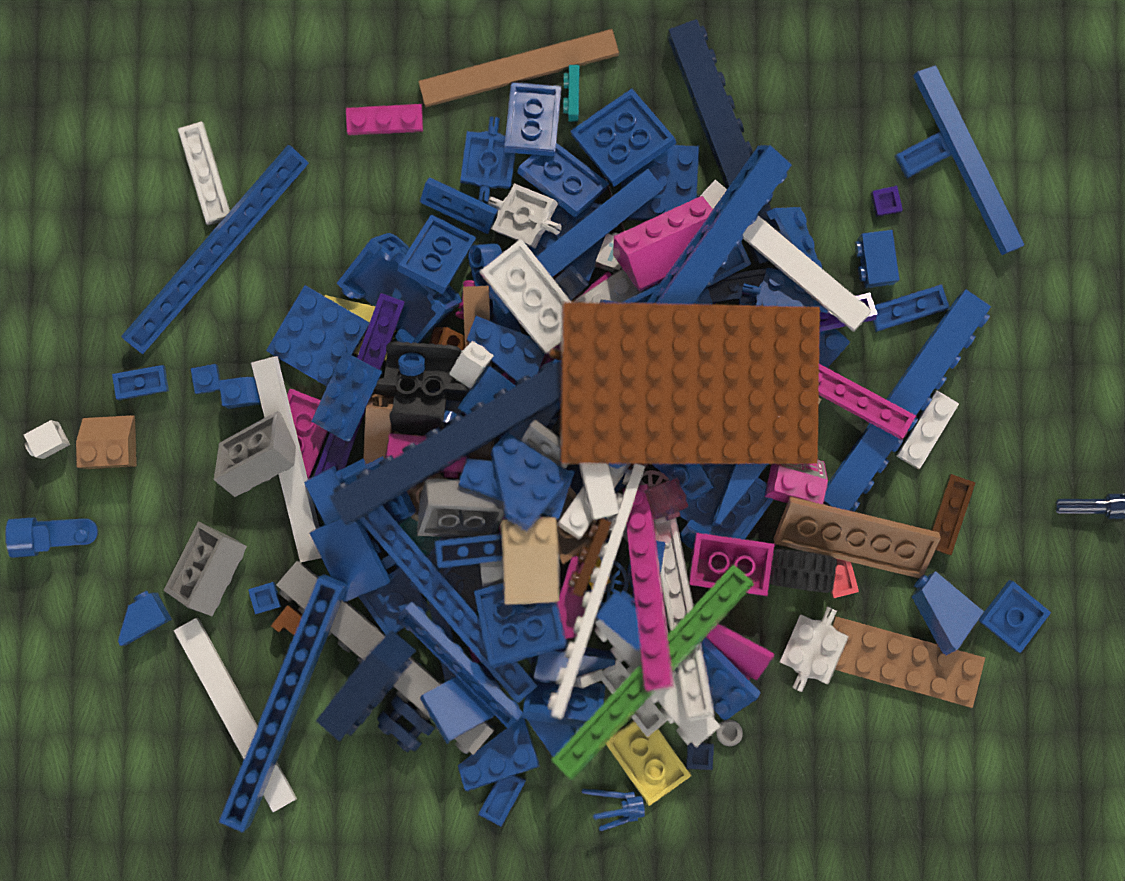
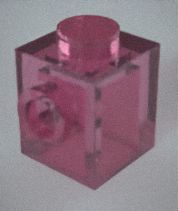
M678 478L644 490L655 520L665 517L666 521L681 516L679 511L688 507L686 495L680 486Z

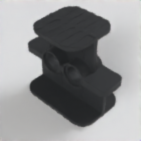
M388 343L386 345L387 361L384 379H378L374 392L378 395L394 396L393 408L389 413L392 428L401 434L419 436L426 435L437 428L439 431L443 430L446 400L463 401L469 392L467 386L461 384L460 381L449 374L462 350L456 346L442 344ZM406 353H418L424 357L425 370L416 376L404 375L399 371V358ZM408 386L414 387L411 391H403ZM433 388H439V389H440V390H439L438 392H436V393H430V392H429V391H430L431 389H433Z

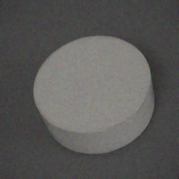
M727 719L719 723L721 727L716 730V736L723 745L734 746L741 741L743 731L736 721Z

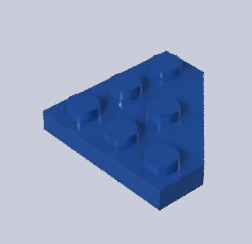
M506 432L492 448V462L495 464L496 480L503 500L505 518L528 532L570 481L572 474Z

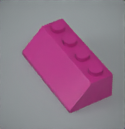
M703 196L614 236L613 256L639 292L664 279L706 221L713 209Z

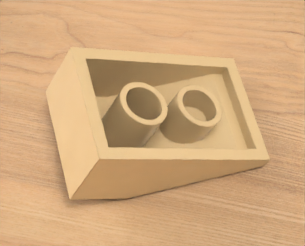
M556 518L538 519L528 532L509 520H502L501 535L505 605L558 602Z

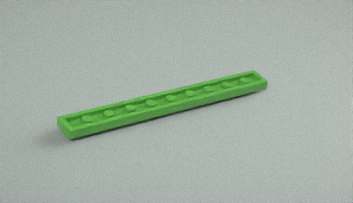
M735 565L731 566L668 634L672 672L754 585L753 581ZM642 663L552 759L571 780L577 776L655 692L645 690Z

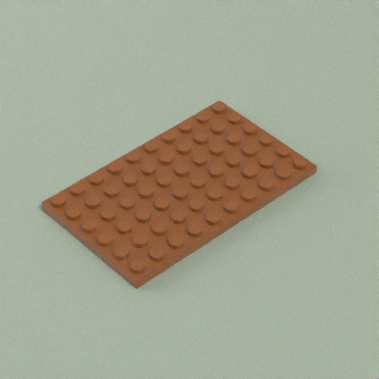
M561 302L560 463L818 464L820 307Z

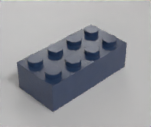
M391 630L369 652L316 719V722L338 741L346 734L351 737L370 716L372 710L383 700L385 694L399 680L398 678L413 663L409 658L416 650Z

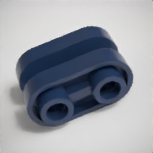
M396 694L390 701L395 709L391 713L383 710L376 718L379 721L377 726L385 734L390 735L392 733L399 739L397 744L406 752L410 750L416 752L423 744L418 736L422 732L429 736L436 726L429 719L426 720L419 715L411 703H406ZM402 715L414 725L411 730L399 721Z

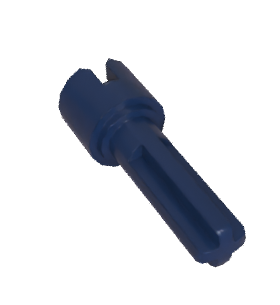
M1107 494L1104 499H1057L1055 509L1058 514H1104L1107 516V519H1125V494Z

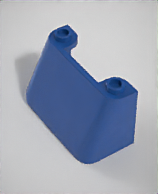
M386 233L372 238L336 284L342 288V292L348 298L360 299L364 297L375 307L380 293L404 301L405 305L396 327L398 330L395 335L397 342L421 344L431 335L435 327H438L461 302V297L451 286H448L444 294H441L398 272L399 264L408 252L409 247L394 234Z

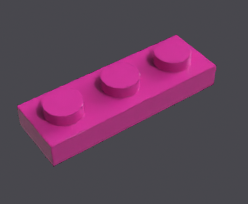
M422 104L346 108L348 135L423 131Z

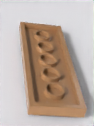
M790 497L774 536V543L920 578L924 575L941 538L939 532Z
M834 616L832 626L837 631L849 636L835 670L973 708L985 657L959 650L945 655L937 644Z

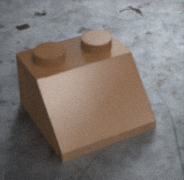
M135 416L83 418L76 440L77 467L82 469L137 467Z

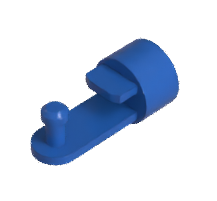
M35 517L9 519L5 529L7 552L11 558L38 556L39 552L48 551L50 547L90 544L98 535V527L95 522L86 518L37 521Z

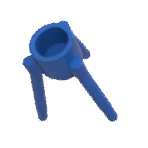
M582 789L581 791L583 794L626 799V801H621L622 809L603 812L593 816L594 819L619 815L624 817L600 826L599 831L611 829L627 822L638 821V818L645 817L642 796L635 797L634 792L621 793L595 789Z

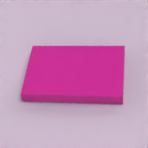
M289 389L287 397L306 474L310 478L329 431L311 422L321 400Z

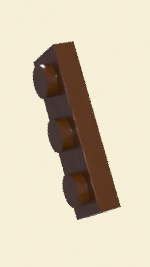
M949 474L931 527V531L939 532L941 538L935 551L952 555L976 482Z
M603 518L598 519L596 523L592 522L587 533V537H590L587 548L582 547L577 561L581 562L577 572H572L567 586L571 587L569 590L570 594L578 597L583 596L612 522Z

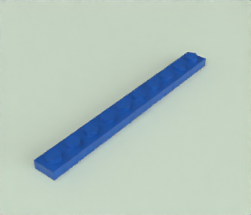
M287 145L121 337L143 354L309 162L292 146Z
M383 506L359 519L517 703L537 687L536 683L517 661L495 668L489 665L480 618Z

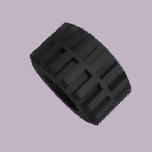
M776 549L773 551L769 583L781 587L825 593L832 592L834 589L837 559L832 556Z

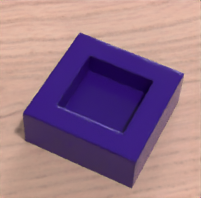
M897 186L871 192L876 217L899 213L903 210Z

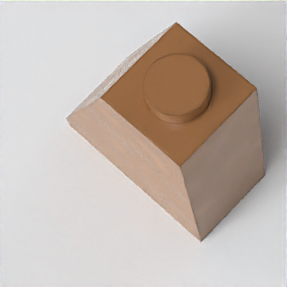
M374 391L366 406L364 459L367 464L382 456L384 459L387 457L389 433L394 434V429L389 419V413L393 408L394 396L378 395Z

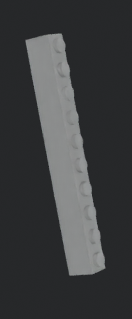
M296 561L277 583V586L281 589L279 593L289 602L292 600L300 605L298 610L303 614L319 576L302 562ZM343 600L328 634L330 636L333 633L339 639L337 643L345 651L350 652L352 650L359 656L357 661L360 664L369 652L386 636L384 632L348 601L344 602ZM410 657L409 659L413 663L398 678L399 680L394 687L398 690L396 694L406 703L409 701L413 702L418 707L416 712L428 720L431 717L421 702L420 697L443 683L413 657ZM485 721L455 738L457 740L455 745L465 754L470 752L474 755L495 728Z

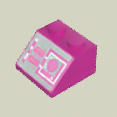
M818 460V464H771L764 497L788 503L790 497L823 504L828 482L824 461Z

